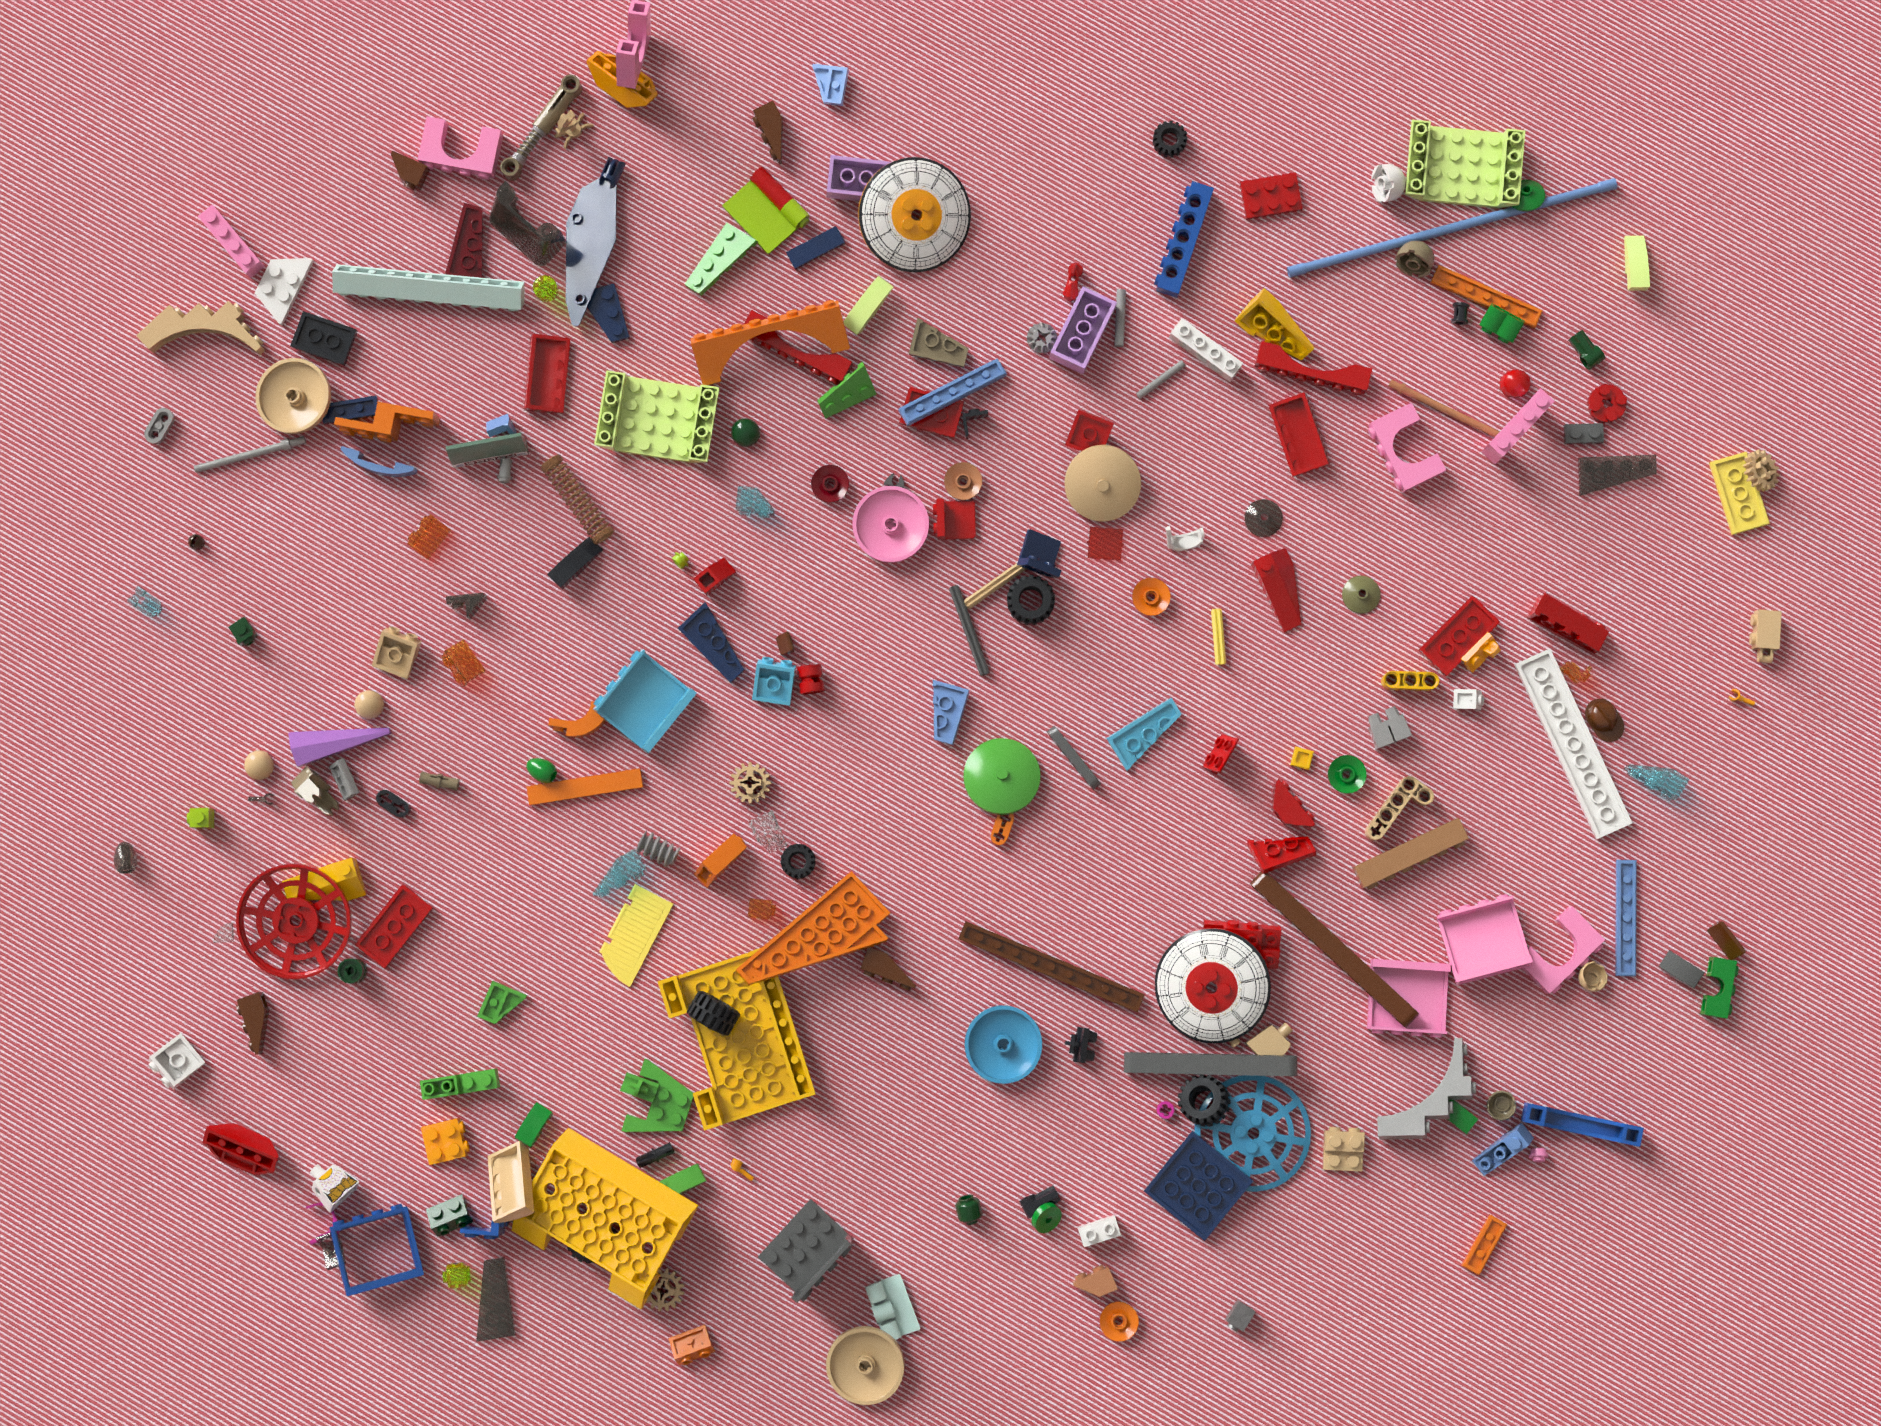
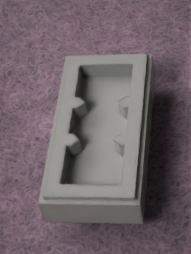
M344 758L337 760L329 766L344 801L351 799L359 793L353 775L350 773Z

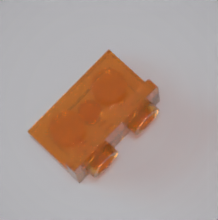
M431 514L421 520L419 529L409 535L407 543L427 560H429L451 531L450 528Z
M464 639L446 649L442 655L443 664L452 671L455 681L460 683L462 687H465L469 681L485 672V668Z

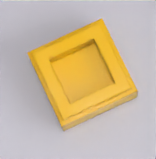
M1295 746L1290 766L1309 770L1314 751Z

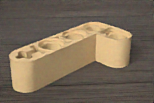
M1407 776L1402 778L1367 825L1365 836L1371 841L1381 839L1410 799L1420 806L1428 805L1434 799L1433 791L1415 777ZM1406 780L1412 782V790H1406L1404 788V782ZM1421 792L1428 794L1427 802L1421 801L1419 797ZM1394 796L1401 798L1402 803L1400 806L1393 804L1392 799ZM1383 811L1389 812V821H1384L1381 818ZM1378 824H1381V825H1384V826H1385V827L1380 826V827L1378 828V830H1377L1378 835H1374V836L1371 835V834H1372V830H1370L1371 828H1372V829L1376 828V827L1378 826Z

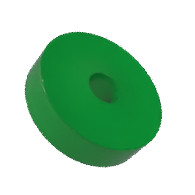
M1045 1203L1034 1212L1031 1220L1032 1226L1039 1233H1048L1059 1224L1062 1212L1054 1203Z

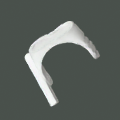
M1167 526V547L1175 551L1197 548L1203 542L1204 530L1199 528L1193 532L1173 536L1170 526Z

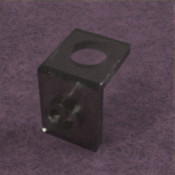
M329 1232L316 1237V1241L323 1249L327 1270L339 1267L333 1242H323L327 1238H332ZM339 1239L344 1263L346 1264L342 1241Z

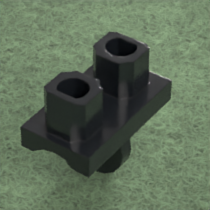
M1077 1027L1076 1034H1071V1041H1065L1064 1045H1070L1069 1053L1073 1054V1062L1085 1063V1061H1094L1095 1052L1087 1050L1088 1042L1096 1043L1097 1033L1090 1031V1028Z

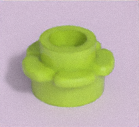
M675 552V555L672 557L673 562L680 569H683L685 566L688 567L687 562L689 559L682 552L680 554Z

